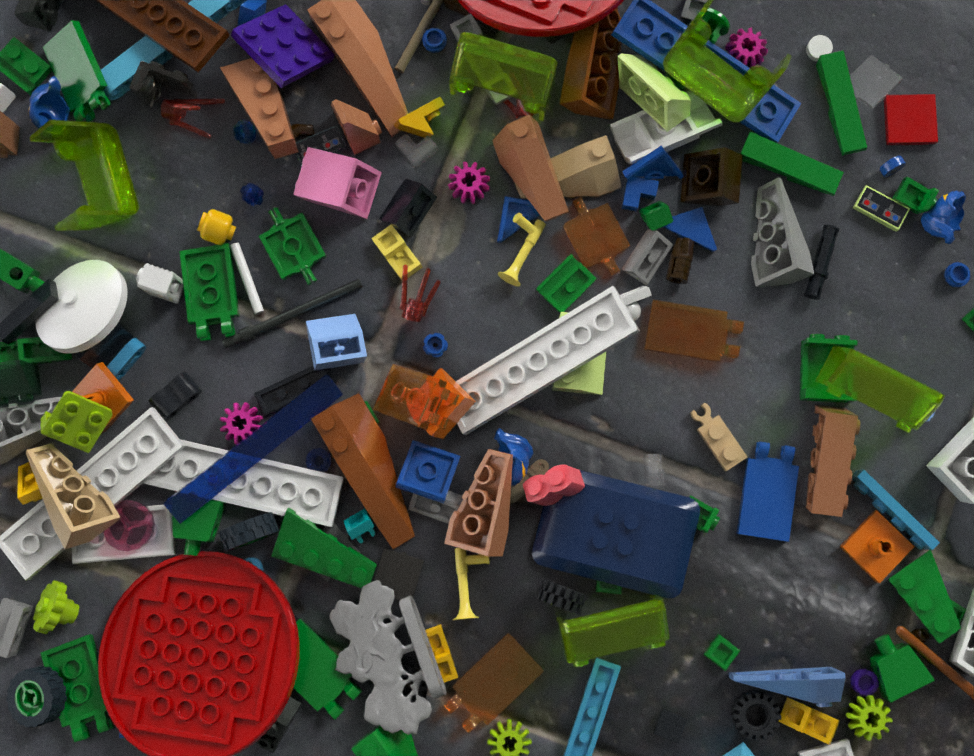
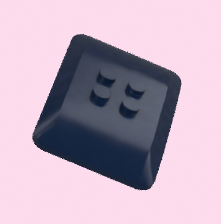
M580 470L585 485L582 491L573 496H563L553 505L543 506L532 549V557L537 564L664 598H674L681 593L700 515L699 504L694 499Z

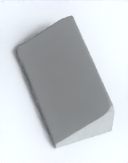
M648 229L622 267V270L644 285H648L673 244L657 230L651 231Z
M448 491L443 504L413 493L408 510L449 524L453 512L458 510L463 501V495Z

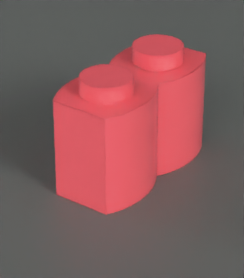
M568 465L554 466L545 475L532 476L523 483L527 501L542 506L553 505L563 496H573L585 487L580 470Z

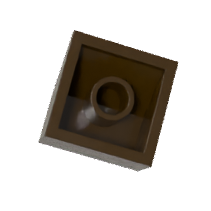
M726 147L684 154L681 202L710 206L738 204L742 155Z

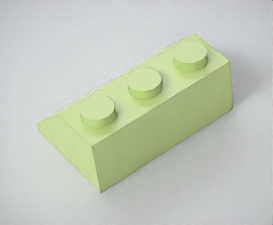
M621 53L618 56L619 87L662 128L668 132L690 116L691 99L688 94L674 86L673 81L668 76H663L655 64L648 62L641 55Z
M561 312L559 318L566 315L567 312ZM606 352L554 382L552 390L602 395Z

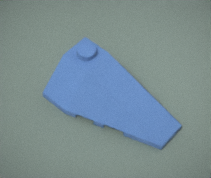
M833 667L728 672L729 678L733 681L816 703L817 707H831L832 702H841L845 683V673Z

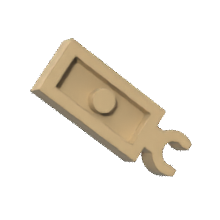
M704 403L701 405L705 411L704 415L698 416L696 411L693 410L690 412L691 417L702 424L697 429L698 433L722 468L728 471L747 458V455L721 417L718 415L712 419L710 416L711 409L708 404Z

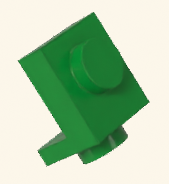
M905 177L892 199L910 208V211L919 214L930 211L937 201L935 197L939 190L936 188L928 189L913 179Z
M690 495L689 498L694 499L700 507L696 529L703 533H707L709 529L713 531L720 520V517L717 516L719 509L712 508Z

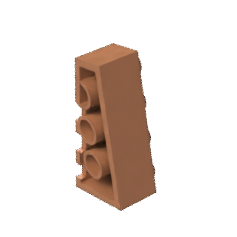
M252 58L220 67L229 86L274 159L297 153V145L281 90L277 83Z

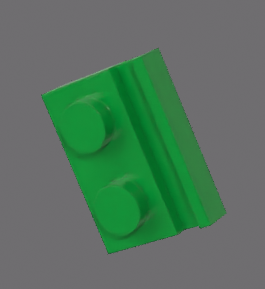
M15 37L0 52V71L30 96L35 87H39L53 71L49 64Z
M570 254L536 288V291L558 313L565 312L597 278Z

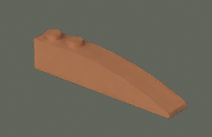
M321 0L307 9L312 23L390 136L393 137L402 130L395 128L394 123L407 115L408 111L379 33L356 0Z

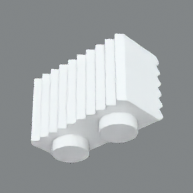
M147 263L137 274V287L143 291L176 304L180 302L184 291L183 279L173 271L160 269L158 266L155 267Z

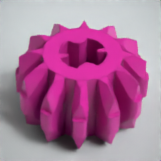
M752 27L747 30V33L741 28L737 34L733 33L730 35V42L726 44L725 50L729 51L728 54L753 70L756 64L761 65L763 63V56H766L768 53V49L764 47L767 44V39H759L761 31L755 35L753 34Z
M463 162V169L455 166L454 171L456 174H449V180L452 182L448 184L449 190H455L453 197L458 198L461 196V203L463 204L467 198H470L471 204H475V196L483 200V192L489 191V186L486 183L490 181V177L484 175L486 169L482 167L477 170L476 162H473L471 167H468L467 162ZM467 179H471V187H467Z
M244 402L242 407L238 403H234V412L229 408L224 410L229 416L228 418L220 417V421L226 423L225 426L220 428V431L228 432L225 436L226 440L230 441L234 438V444L239 445L243 440L244 444L248 445L250 444L249 436L256 440L259 438L254 431L256 429L259 431L263 430V426L257 425V422L262 421L263 417L261 415L255 416L258 412L256 407L249 410V403ZM240 418L247 422L246 425H243L244 429L237 427V422L240 423L238 421Z

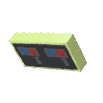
M867 185L862 189L853 206V209L895 232L900 229L910 208Z

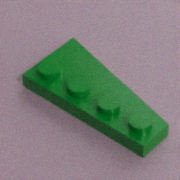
M288 507L272 557L359 588L371 583L377 566L376 563L353 548L346 547L338 542L336 537L315 527L316 524L308 519L304 520Z

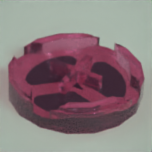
M121 501L115 507L120 519L103 531L106 541L117 550L133 551L140 549L153 536L155 528L153 514L146 505L139 501Z

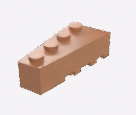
M815 404L814 413L819 414V423L813 425L812 436H814L817 445L816 448H813L810 455L811 468H814V473H809L806 508L813 514L842 517L843 510H846L848 506L846 490L847 485H850L852 481L850 465L851 460H854L856 456L854 440L855 435H858L860 431V420L856 414L846 408Z

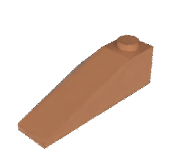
M337 99L331 102L333 112L354 155L381 143L379 134L382 131L376 119L372 121L368 113Z
M527 115L506 124L492 140L500 164L544 221L547 222L569 213L538 122L531 115Z
M488 449L474 474L475 479L468 491L465 490L462 496L463 501L450 518L444 544L488 557L503 556L509 527L512 454Z

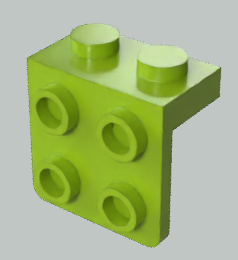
M66 391L53 412L45 411L41 418V434L89 453L111 419L112 410L76 393Z

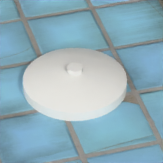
M87 260L69 267L53 280L56 282L59 300L35 321V325L40 339L55 351L77 353L93 347L114 329L124 312L128 292L123 275L111 264L101 260Z

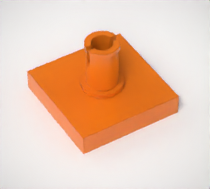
M103 362L97 363L72 391L112 410V417L103 432L107 431L134 401Z
M874 510L841 544L840 548L876 583H881L914 546L877 510Z

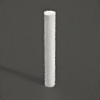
M238 242L230 245L254 314H261L264 312L242 249Z

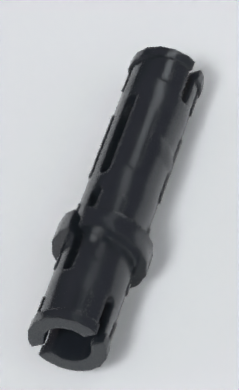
M834 225L823 226L813 263L814 275L809 276L808 285L804 296L809 299L820 300L823 284L828 279L829 273L827 271L840 230Z

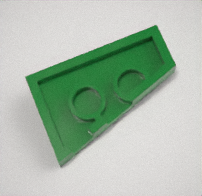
M931 550L888 579L938 644L961 629Z

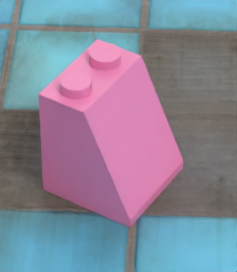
M308 147L293 195L315 204L368 219L382 172L356 158Z

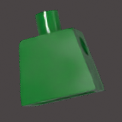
M0 249L1 280L24 293L34 292L44 283L43 280L38 278L40 276L39 271ZM23 272L22 278L19 279V275Z
M172 496L173 538L186 539L185 555L197 556L200 552L201 541L214 542L226 502Z
M889 634L882 635L874 640L880 653L871 657L870 663L874 674L878 678V688L882 699L891 703L935 681L909 645L904 643L894 645Z

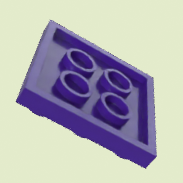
M286 4L234 28L231 33V37L280 88L332 62L335 56Z

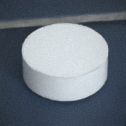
M814 36L806 47L808 57L817 62L820 55L832 52V42L826 36Z

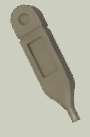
M543 459L535 461L528 468L527 474L515 487L511 486L510 504L518 501L525 494L523 483L527 479L535 475H545L549 470L547 461Z

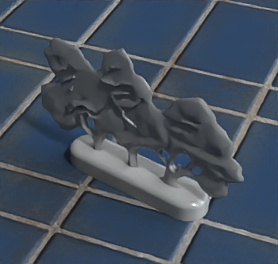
M376 580L362 587L358 605L351 601L339 600L336 603L335 609L330 613V621L336 634L350 640L349 647L339 652L335 670L343 674L350 673L353 679L361 683L367 680L373 682L374 688L365 702L364 719L373 725H380L384 730L391 733L402 730L407 735L411 733L417 734L419 722L429 718L432 711L429 701L418 695L420 682L422 680L426 682L431 696L436 699L446 695V687L413 597L410 595L399 601L402 617L398 618L391 612V606L395 598L394 590L388 586H382L381 582ZM389 618L392 622L384 624L383 620ZM401 624L406 625L412 644L404 646L395 637L394 632ZM415 650L421 670L412 675L403 669L401 658L403 654ZM407 675L409 678L404 681L401 676ZM413 681L414 683L410 685L413 690L407 697H404L402 691L405 685ZM413 695H416V701L411 703L410 699Z

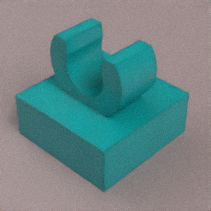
M365 508L344 520L347 533L352 540L356 538L359 543H363L361 534L367 531L370 532L372 537L375 536L374 524Z

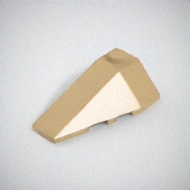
M606 135L550 158L563 197H600L622 188L616 159ZM515 183L520 199L528 200Z
M52 444L26 450L28 461L53 528L65 550L90 542L120 519L109 496L103 491L99 492L90 484L91 480L86 475L82 476L72 467L73 463Z

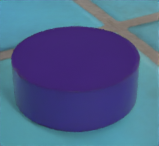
M859 669L852 674L850 684L857 694L867 696L873 695L877 691L879 681L873 672Z

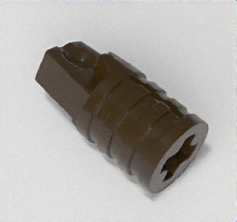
M690 238L676 239L668 264L669 268L665 278L667 281L676 284L688 283L694 241Z

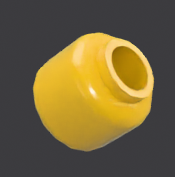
M211 209L208 213L203 212L197 231H200L202 239L217 245H223L226 239L232 240L236 226L232 225L233 219L230 215Z

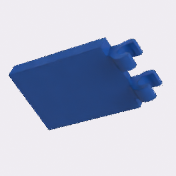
M756 442L754 459L747 458L736 534L789 542L799 466L792 465L795 447L781 446L780 459L767 457L770 443Z

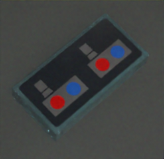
M338 125L296 142L298 149L296 154L301 166L308 147L335 154L348 149Z

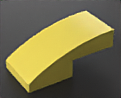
M389 225L371 238L402 282L423 268L392 225Z

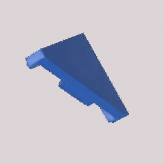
M662 145L622 171L628 180L632 177L643 176L645 179H664V176H678L679 179L684 177Z
M505 196L497 239L498 243H502L522 229L517 223L513 222V217L517 213H521L529 222L540 216L529 200Z
M702 207L672 216L673 222L663 226V228L677 234L681 238H690L694 241V244L696 243L711 252L717 250Z

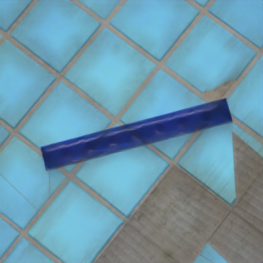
M326 374L163 502V505L181 524L307 424L311 418L321 413L341 397L343 393Z

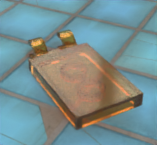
M653 300L644 350L715 362L720 361L721 355L737 358L739 357L740 346L726 344L728 332L741 334L744 322L727 319V311Z
M392 364L373 410L427 430L430 423L445 429L449 419L437 414L442 400L456 405L460 395L445 389L447 382L439 378Z
M508 632L452 685L456 693L445 703L444 707L452 714L462 703L471 713L462 722L463 728L470 733L481 720L488 726L544 670Z

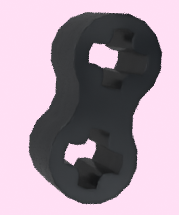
M184 371L151 396L148 402L167 421L177 415L187 404L195 400L202 390L188 373Z

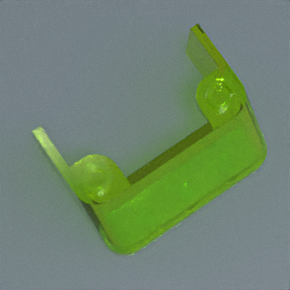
M707 0L665 56L663 67L669 75L729 121L740 122L747 117L786 71L792 56L787 54L773 72H770L763 66L756 65L749 68L743 76L704 46L711 36V28L702 19V16L714 1Z
M462 32L458 39L449 79L450 94L455 95L456 91L466 93L467 90H472L476 86L520 99L527 112L539 113V120L544 121L555 85L558 62L548 55L473 33Z
M49 120L30 136L31 142H52L57 155L61 159L76 162L88 205L80 206L72 214L55 225L56 231L92 230L128 219L138 212L139 204L119 135L113 126L107 123Z
M839 346L833 347L815 381L827 386L826 391L836 397L841 398L842 394L893 418V420L897 421L895 426L908 433L912 429L917 431L941 406L945 395L861 352Z
M650 595L651 600L565 621L561 617H557L556 622L567 663H573L574 667L589 664L588 659L647 645H650L651 649L665 646V641L670 639L663 598Z

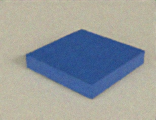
M413 440L398 477L396 488L444 504L460 456Z

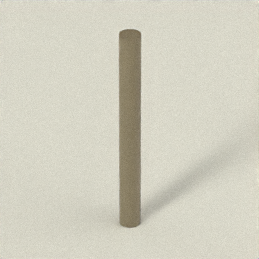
M433 0L395 67L398 72L404 73L424 33L428 30L444 0Z

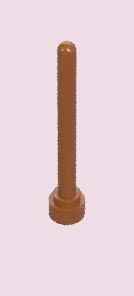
M898 626L896 628V634L974 699V686L905 627Z

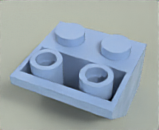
M356 314L306 321L314 371L364 363L367 353L363 332Z

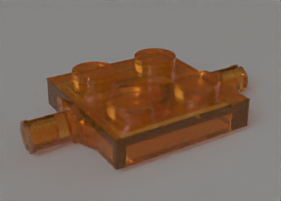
M582 197L575 199L572 203L575 205L579 215L564 223L563 228L583 266L589 268L595 264L605 263L611 276L617 274L620 270L614 257L618 253L629 249L630 244L609 204L606 203L595 209H587Z

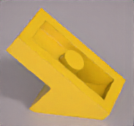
M438 97L398 119L394 126L396 129L429 139L434 133L426 119L430 121L441 114L439 110L445 104L441 97Z
M29 462L18 466L17 498L22 505L43 499Z

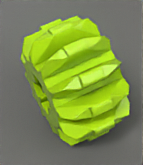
M867 695L864 700L863 697L858 696V705L849 704V707L854 710L853 713H846V717L853 719L848 723V727L855 729L854 735L859 738L864 736L865 740L871 741L873 736L877 739L882 738L881 730L886 733L890 732L885 724L893 722L892 718L886 716L891 710L889 707L883 706L884 701L878 698L875 700L872 695ZM868 713H871L873 715L869 717L870 722L868 723L865 720L868 719Z
M507 719V727H504L501 721L497 722V727L500 731L491 729L490 734L495 738L487 740L488 745L495 746L490 750V754L496 755L500 753L498 756H521L520 753L528 755L529 750L524 746L531 745L532 740L524 737L529 734V730L526 728L519 731L522 726L520 721L516 723L515 727H512L511 719ZM505 737L515 738L513 747H509V744L504 746Z

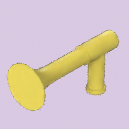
M517 213L513 217V222L517 223L529 234L510 268L505 272H498V276L501 279L517 287L521 285L518 281L519 271L546 226L543 221L538 219L533 225L521 213Z
M454 548L460 607L458 615L452 620L479 618L475 616L470 607L467 565L490 564L489 557L481 554L466 555V550Z

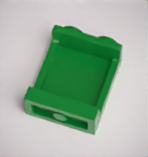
M810 334L809 338L801 341V401L838 403L857 401V391L853 390L854 347L858 346V340H850V336L836 335L834 339H826L824 334Z

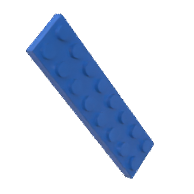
M633 0L611 34L758 135L773 142H779L801 105L799 101L650 0Z

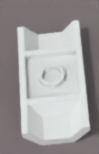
M689 90L686 93L691 99L690 116L668 132L644 110L612 123L610 127L615 143L624 160L628 164H634L661 145L668 152L694 141L701 134L722 126L721 119L714 118L706 104L705 98L695 91Z

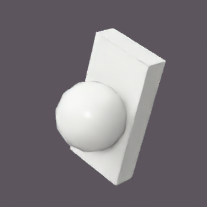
M641 286L620 294L634 321H637L641 314V307L637 301L652 296L647 286Z

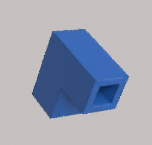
M246 0L240 5L237 27L264 15L267 0Z
M640 177L627 179L621 209L636 212L640 197L654 200L657 195L659 181Z

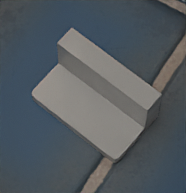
M9 598L2 599L0 604L1 657L10 658L17 656L33 609L32 605Z

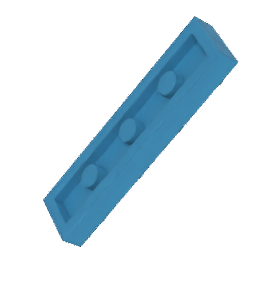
M857 470L852 475V480L855 482L853 486L861 494H867L873 500L872 504L881 513L886 512L892 518L891 523L898 530L906 531L911 536L909 540L914 546L920 550H933L940 543L865 470Z
M597 657L595 658L563 756H592L621 669L620 665Z

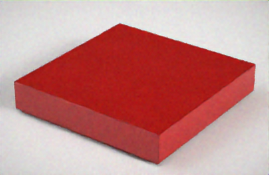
M935 94L886 95L884 97L886 145H931L938 142Z

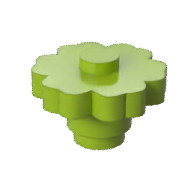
M53 580L51 584H47L41 593L33 616V620H35L33 629L36 632L47 634L49 631H53L58 623L62 625L67 623L73 624L79 613V605L74 603V600L67 598L68 595L65 594L67 585L65 583Z

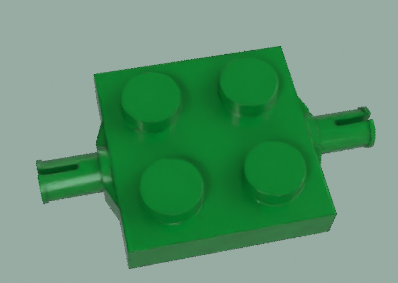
M277 207L273 208L274 212L271 209L268 213L275 225L269 231L259 235L261 242L283 281L295 274L302 273L307 285H312L308 275L313 283L317 279L310 268L327 257L303 212L293 218L283 219Z

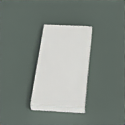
M172 504L137 507L146 514V519L131 522L123 513V508L116 509L120 519L126 526L121 540L114 538L110 526L90 542L72 547V564L176 555L175 538H173ZM127 522H128L129 524H133V526H131L129 529H128V524H127ZM147 526L148 532L140 542L132 545L127 543L132 528Z

